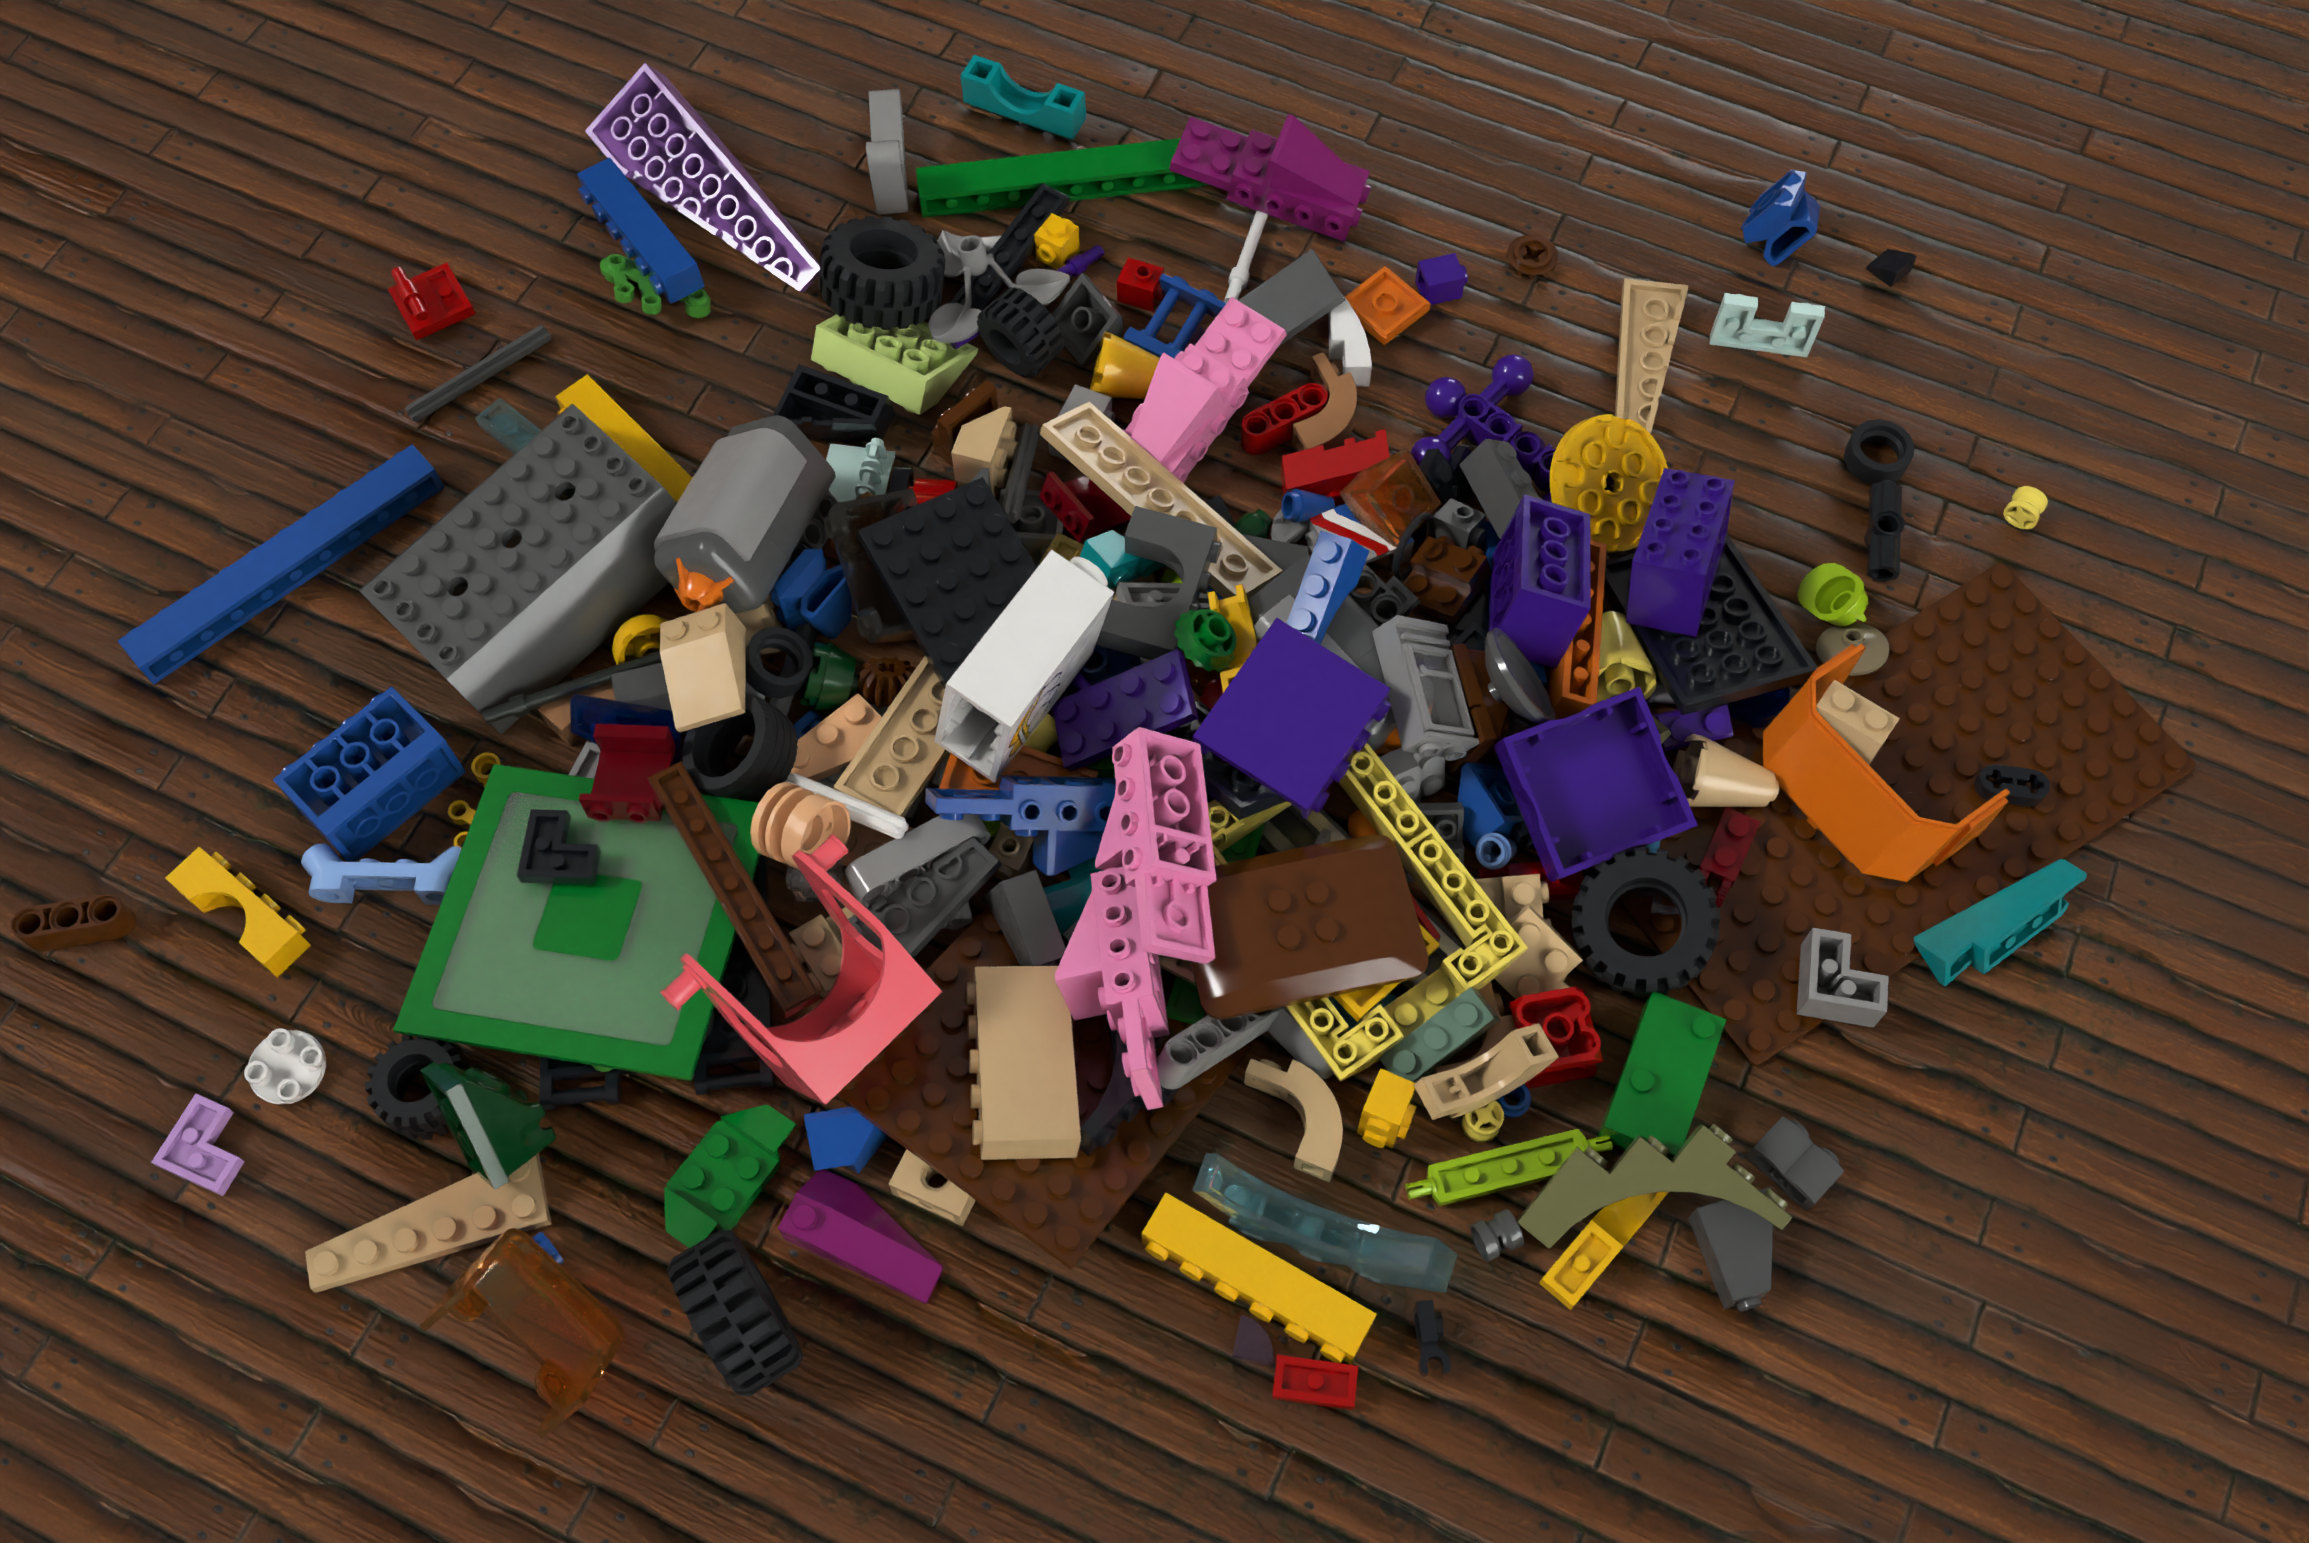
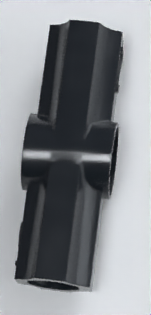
M1883 480L1879 483H1873L1869 489L1868 529L1864 536V541L1867 545L1866 575L1875 582L1885 583L1889 580H1896L1900 574V539L1905 522L1901 515L1902 487L1898 486L1896 481Z

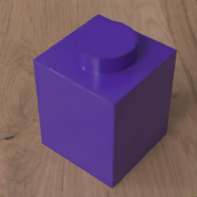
M1455 253L1418 261L1415 283L1420 295L1429 301L1431 305L1462 298L1464 284L1468 282V275L1463 264L1460 265Z

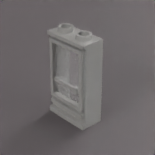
M1397 615L1373 630L1372 634L1385 684L1390 688L1389 699L1402 749L1404 752L1418 753L1421 757L1439 756L1445 757V760L1448 761L1460 759L1467 754V750L1480 743L1478 738H1473L1475 733L1453 653L1452 650H1449L1450 642L1446 640L1445 636L1449 633L1448 627L1445 624Z

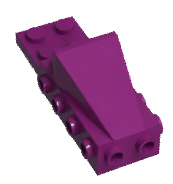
M1290 114L1287 115L1278 138L1251 129L1247 137L1190 116L1169 168L1172 172L1228 191L1226 200L1344 242L1350 226L1357 227L1363 210L1358 207L1359 202L1366 203L1371 189V185L1366 184L1370 171L1343 162L1295 116Z

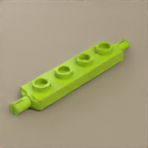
M1574 1129L1431 1164L1427 1168V1179L1405 1184L1406 1193H1408L1407 1197L1409 1200L1431 1194L1440 1207L1549 1180L1576 1146L1582 1151H1585L1590 1146L1597 1153L1612 1151V1141L1609 1142L1610 1137L1608 1136L1586 1140L1579 1129Z

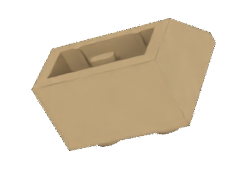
M1001 407L961 426L951 452L955 480L958 481V487L970 483L982 468H989L991 489L995 498L999 489L1005 488L1009 475L1007 468L1009 462L1013 461L1018 444L1015 441L1017 424L1012 420L1011 407Z

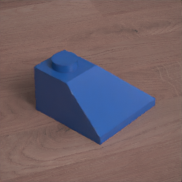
M1466 763L1462 767L1457 802H1462L1464 808L1463 838L1474 848H1476L1479 839L1488 833H1498L1509 838L1513 825L1524 819L1502 765Z

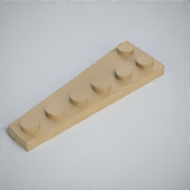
M1624 279L1621 298L1615 416L1623 419L1630 418L1642 425L1651 434L1688 292V285Z
M539 1153L508 1176L509 1182L496 1190L476 1173L305 1251L310 1290L317 1293L551 1225Z

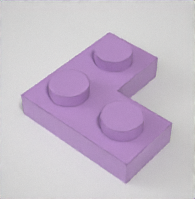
M195 1093L151 1163L220 1196H224L245 1161L213 1145L234 1112L228 1107Z

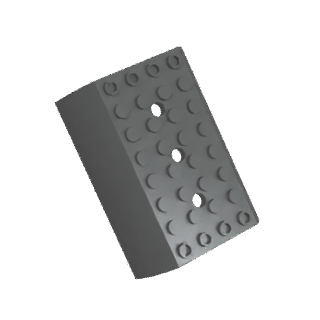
M571 404L359 591L483 716V710L507 703L510 697L522 693L524 696L556 686L669 583L655 566L654 556L656 550L654 542L677 502L659 482L574 404ZM567 489H575L572 498L566 501L559 500L562 492ZM522 536L519 545L514 548H506L510 538ZM468 583L467 590L462 595L453 596V590L457 585ZM513 715L490 724L502 735L520 717L516 718Z

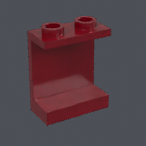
M1054 471L1047 474L1039 497L1079 543L1129 524L1131 515L1086 475L1063 483Z
M596 724L593 737L601 752L591 794L580 793L579 802L587 817L600 822H607L611 819L629 820L634 823L661 821L664 807L652 789L648 777L673 764L676 744L669 727Z

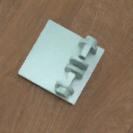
M872 438L871 442L866 444V448L830 443L826 461L831 465L836 475L829 488L830 493L840 504L882 509L896 452L887 451L884 441L879 438Z

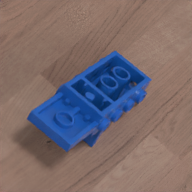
M1000 775V790L926 788L925 803L936 814H940L941 819L962 820L963 814L978 815L979 820H1000L1009 830H1014L1017 836H1034L1033 864L1045 875L1054 876L1097 856L1114 800L1116 780L1115 778Z

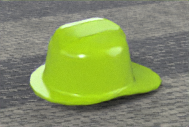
M1836 563L1822 564L1811 570L1801 581L1797 593L1798 601L1807 611L1820 620L1839 627L1848 626L1856 620L1862 622L1867 620L1864 611L1868 605V595L1864 590V582L1859 576L1844 566Z

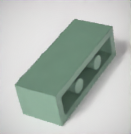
M1470 987L1379 1057V1059L1389 1072L1417 1083L1421 1078L1432 1074L1435 1067L1445 1064L1501 1019L1478 989Z

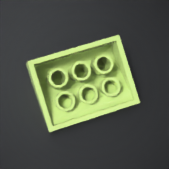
M836 314L816 325L811 360L822 365L828 371L836 372L850 379L856 385L887 395L891 401L903 406L908 412L920 415L940 401L977 355L978 348L966 343L955 350L950 343L937 342L932 338L929 324L924 321L916 326L910 324L905 329L892 327L891 330H881V327H872L870 329L863 327L861 323L856 322L853 324L848 322L845 316L839 317Z

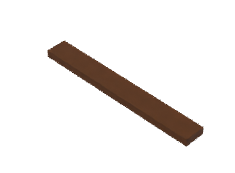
M680 761L648 777L652 789L785 1017L788 1018L821 1000L817 989L683 763Z

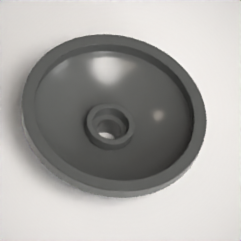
M1499 628L1489 631L1485 640V666L1491 683L1488 684V689L1493 698L1498 703L1504 701L1517 715L1536 724L1555 720L1556 715L1551 699L1526 656L1504 631Z

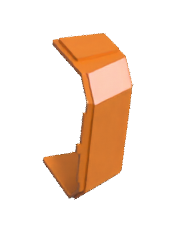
M1852 644L1819 666L1798 693L1763 731V767L1774 772L1776 780L1779 782V788L1808 817L1807 822L1815 830L1818 828L1862 874L1908 882L1931 864L1938 866L1979 836L2009 802L2006 797L2010 794V791L2005 788L1957 824L1919 817L1817 712L1816 704L1820 701L1831 683L1836 680L1843 684L1866 649L1863 644L1857 647Z

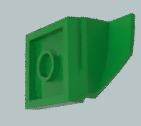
M767 1104L720 1117L721 1121L715 1122L667 1182L666 1187L664 1186L666 1232L686 1247L691 1248L709 1237L714 1230H731L778 1171L781 1156L777 1150L796 1127V1123Z

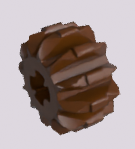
M885 656L882 659L871 658L869 663L861 664L857 684L859 694L870 705L876 704L879 709L881 707H889L916 668L910 666V662L907 660L899 661L898 657L892 659Z

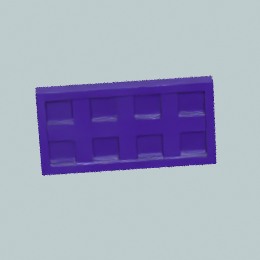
M1178 649L1062 698L1052 707L1063 766L1070 772L1112 755V747L1138 727L1165 733L1199 719L1185 657Z

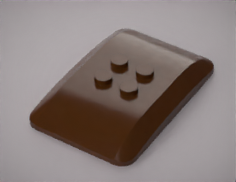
M1369 835L1265 854L1215 866L1217 881L1209 885L1207 889L1216 958L1207 964L1190 961L1203 1011L1214 1019H1228L1412 980L1420 977L1425 972L1428 965V953L1398 848L1394 841L1387 836Z

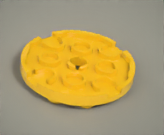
M1605 414L1583 420L1566 432L1554 452L1549 479L1552 503L1590 514V540L1607 544L1606 553L1638 547L1663 470L1668 468L1663 452L1654 437L1642 425L1630 418L1623 419L1613 416V414ZM1608 475L1613 478L1615 483L1613 492L1605 490Z

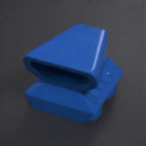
M1792 169L1759 196L1749 209L1751 214L1741 225L1745 244L1767 240L1764 258L1771 266H1777L1811 239L1817 231L1820 205L1805 191L1807 172Z
M805 549L774 585L771 601L779 606L776 614L777 620L785 624L793 632H795L798 625H805L807 623L827 639L837 638L851 621L853 568L846 564H840L827 569L822 549Z

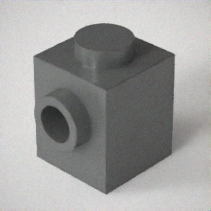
M1452 498L1433 516L1434 532L1432 538L1439 539L1440 536H1447L1458 547L1466 550L1469 546L1480 548L1486 538L1487 530L1484 529L1486 514Z

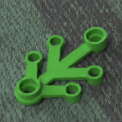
M612 254L601 261V273L607 281L615 284L614 294L618 302L629 303L634 300V286L627 282L630 279L638 283L642 296V311L649 315L661 312V297L655 294L649 282V276L643 277L634 259L630 260L623 255ZM699 289L679 300L685 303V312L691 317L702 318L711 312L710 297L703 289Z

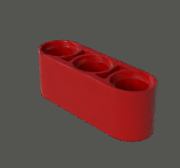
M1317 383L1305 384L1246 414L1242 419L1241 427L1242 449L1249 454L1259 455L1291 440L1293 424L1313 417L1325 408L1328 400L1326 389Z

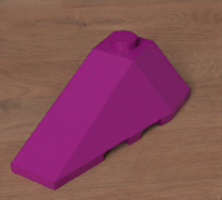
M819 1170L796 1193L778 1227L785 1241L923 1304H927L944 1269L932 1255L856 1183L827 1170Z

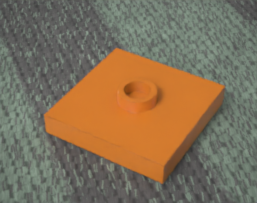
M1386 266L1345 296L1357 314L1362 327L1384 346L1430 311L1431 305L1429 301Z

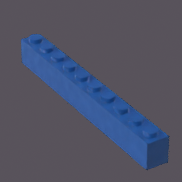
M412 444L403 451L396 453L391 459L376 469L366 473L364 477L346 489L339 491L334 497L319 507L309 511L307 515L289 527L279 531L277 535L259 547L252 549L247 555L229 567L222 569L217 575L199 587L193 588L181 599L163 608L158 614L140 626L130 630L128 634L117 641L154 685L445 487L435 468Z

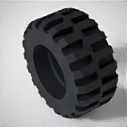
M865 216L861 220L858 218L850 219L846 224L841 223L837 225L824 238L821 246L819 291L822 294L823 300L828 307H831L835 314L839 317L845 316V319L853 324L856 322L861 323L863 327L870 329L872 327H881V330H891L892 327L905 329L910 324L916 326L926 318L928 319L940 306L946 263L945 254L940 244L931 234H926L925 230L918 225L915 227L910 225L908 221L902 219L896 221L892 220V217L883 216V218Z
M1646 847L1634 848L1633 853L1626 855L1624 851L1612 854L1613 857L1610 861H1602L1594 867L1593 873L1590 876L1586 875L1580 884L1578 895L1575 896L1571 926L1574 946L1577 947L1582 955L1583 965L1585 967L1588 966L1593 972L1592 976L1600 983L1605 981L1611 985V990L1622 993V991L1631 992L1633 997L1644 998L1645 994H1651L1652 992L1667 995L1668 991L1673 989L1678 991L1687 986L1691 979L1697 978L1710 960L1720 933V908H1717L1715 903L1717 897L1713 888H1708L1705 884L1706 877L1699 869L1693 871L1688 867L1689 861L1680 855L1676 860L1668 856L1669 851L1657 848L1656 853L1646 852ZM1648 890L1668 898L1676 906L1681 917V932L1676 943L1665 953L1649 957L1634 955L1622 949L1614 941L1608 923L1611 908L1621 896L1632 891Z
M720 1229L671 1260L667 1271L669 1272L668 1276L673 1284L672 1287L680 1301V1305L715 1367L739 1396H752L799 1366L803 1358L799 1342L768 1283L752 1260L747 1249L744 1248L742 1242L732 1230Z

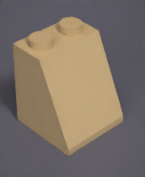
M1836 680L1831 683L1816 705L1817 712L1869 765L1900 719Z

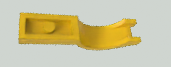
M1243 584L1235 586L1237 596L1218 600L1215 591L1208 593L1210 609L1225 617L1233 627L1236 635L1234 660L1230 662L1229 668L1224 667L1223 671L1220 672L1223 693L1258 644Z
M1654 1192L1627 1197L1603 1207L1544 1275L1539 1284L1571 1310L1669 1192Z

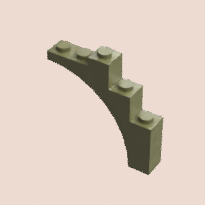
M1699 1124L1671 1160L1665 1157L1670 1150L1652 1135L1646 1141L1638 1135L1609 1171L1603 1168L1608 1161L1590 1146L1585 1151L1576 1146L1520 1215L1517 1223L1550 1249L1573 1225L1596 1210L1627 1197L1654 1192H1693L1722 1198L1756 1212L1781 1230L1784 1229L1793 1217L1784 1211L1788 1203L1768 1188L1763 1194L1751 1185L1755 1177L1737 1162L1731 1168L1727 1165L1728 1161L1736 1153L1729 1146L1733 1139L1715 1124L1709 1129Z

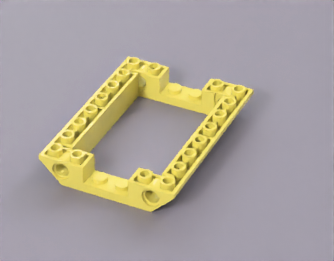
M1368 743L1360 752L1353 750L1347 759L1350 767L1339 784L1376 832L1394 841L1403 867L1465 945L1466 949L1460 948L1442 961L1438 970L1384 1008L1381 1004L1361 1018L1357 1026L1349 1031V1025L1328 997L1285 1006L1340 1081L1374 1065L1380 1060L1379 1057L1468 988L1472 987L1480 990L1528 949ZM1215 799L1209 802L1208 812L1215 866L1227 863L1220 852L1292 804L1286 801L1239 820Z

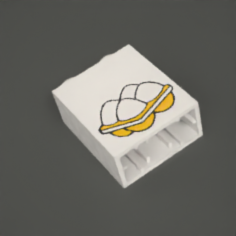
M1051 550L946 683L934 742L994 783L1093 654L1114 595V591L1107 587L1108 581L1105 574L1095 564L1082 557H1073L1068 561Z

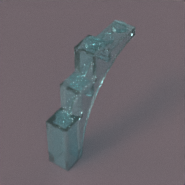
M1206 1153L1193 1191L1230 1217L1228 1223L1249 1238L1288 1244L1309 1260L1347 1265L1370 1282L1446 1293L1458 1254L1437 1238L1380 1227L1321 1208L1259 1180L1218 1154Z

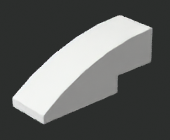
M1345 298L1343 303L1328 312L1329 360H1342L1343 374L1350 372L1356 386H1369L1372 370L1370 348L1360 320Z

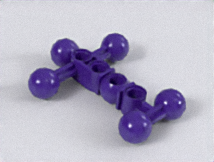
M1517 354L1505 355L1497 361L1492 369L1493 381L1480 394L1467 395L1465 387L1461 382L1452 377H1440L1431 382L1425 393L1427 409L1434 416L1442 419L1457 417L1437 437H1423L1415 442L1409 456L1412 469L1417 472L1427 449L1439 448L1449 462L1452 455L1451 451L1464 437L1476 446H1479L1485 439L1506 441L1515 449L1517 453L1516 458L1523 470L1529 473L1531 480L1535 482L1541 491L1547 493L1542 497V500L1552 503L1549 470L1556 449H1553L1551 444L1545 446L1544 441L1539 435L1530 431L1522 432L1523 425L1520 423L1516 424L1511 415L1496 406L1506 395H1520L1528 390L1534 377L1532 364L1523 356ZM1609 475L1606 479L1607 487L1605 489L1614 484L1613 478Z

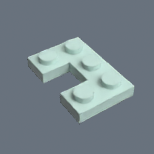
M1724 294L1710 333L1709 344L1808 357L1825 317V306L1791 302L1784 322H1775L1767 319H1753L1758 306V297L1742 294Z

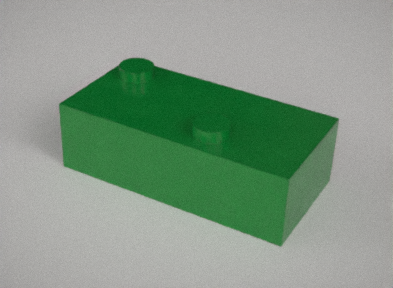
M1652 992L1642 1010L1597 1137H1610L1609 1142L1612 1141V1146L1625 1152L1638 1135L1645 1141L1652 1135L1670 1150L1665 1157L1671 1160L1685 1143L1727 1019L1661 993Z

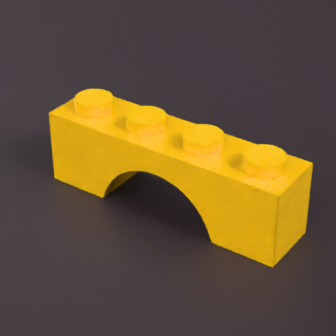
M198 847L165 879L203 913L224 906H235L244 909L246 925L239 943L278 978L311 946L302 936L306 929L291 915H288L285 919L279 916L277 912L281 910V907L265 893L260 898L253 893L257 887L241 872L235 877L228 872L233 866L218 852H214L210 856L201 847Z

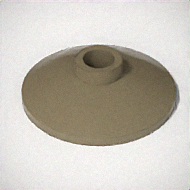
M1851 623L1843 627L1832 626L1820 635L1816 644V654L1822 664L1852 644L1855 647L1863 644L1866 649L1849 676L1865 675L1874 672L1884 665L1889 656V643L1883 633L1872 626L1862 623Z

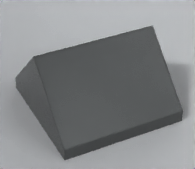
M1081 273L1052 313V317L1060 328L1064 340L1063 345L1081 366L1086 367L1096 361L1099 352L1102 350L1100 344L1104 332L1112 333L1123 339L1122 316L1089 277Z

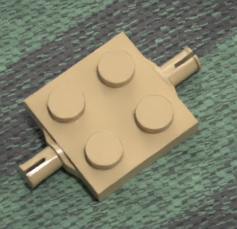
M1527 904L1517 915L1507 919V922L1528 949L1495 978L1515 999L1524 995L1570 988L1564 982L1567 974L1583 961L1582 955L1537 911Z

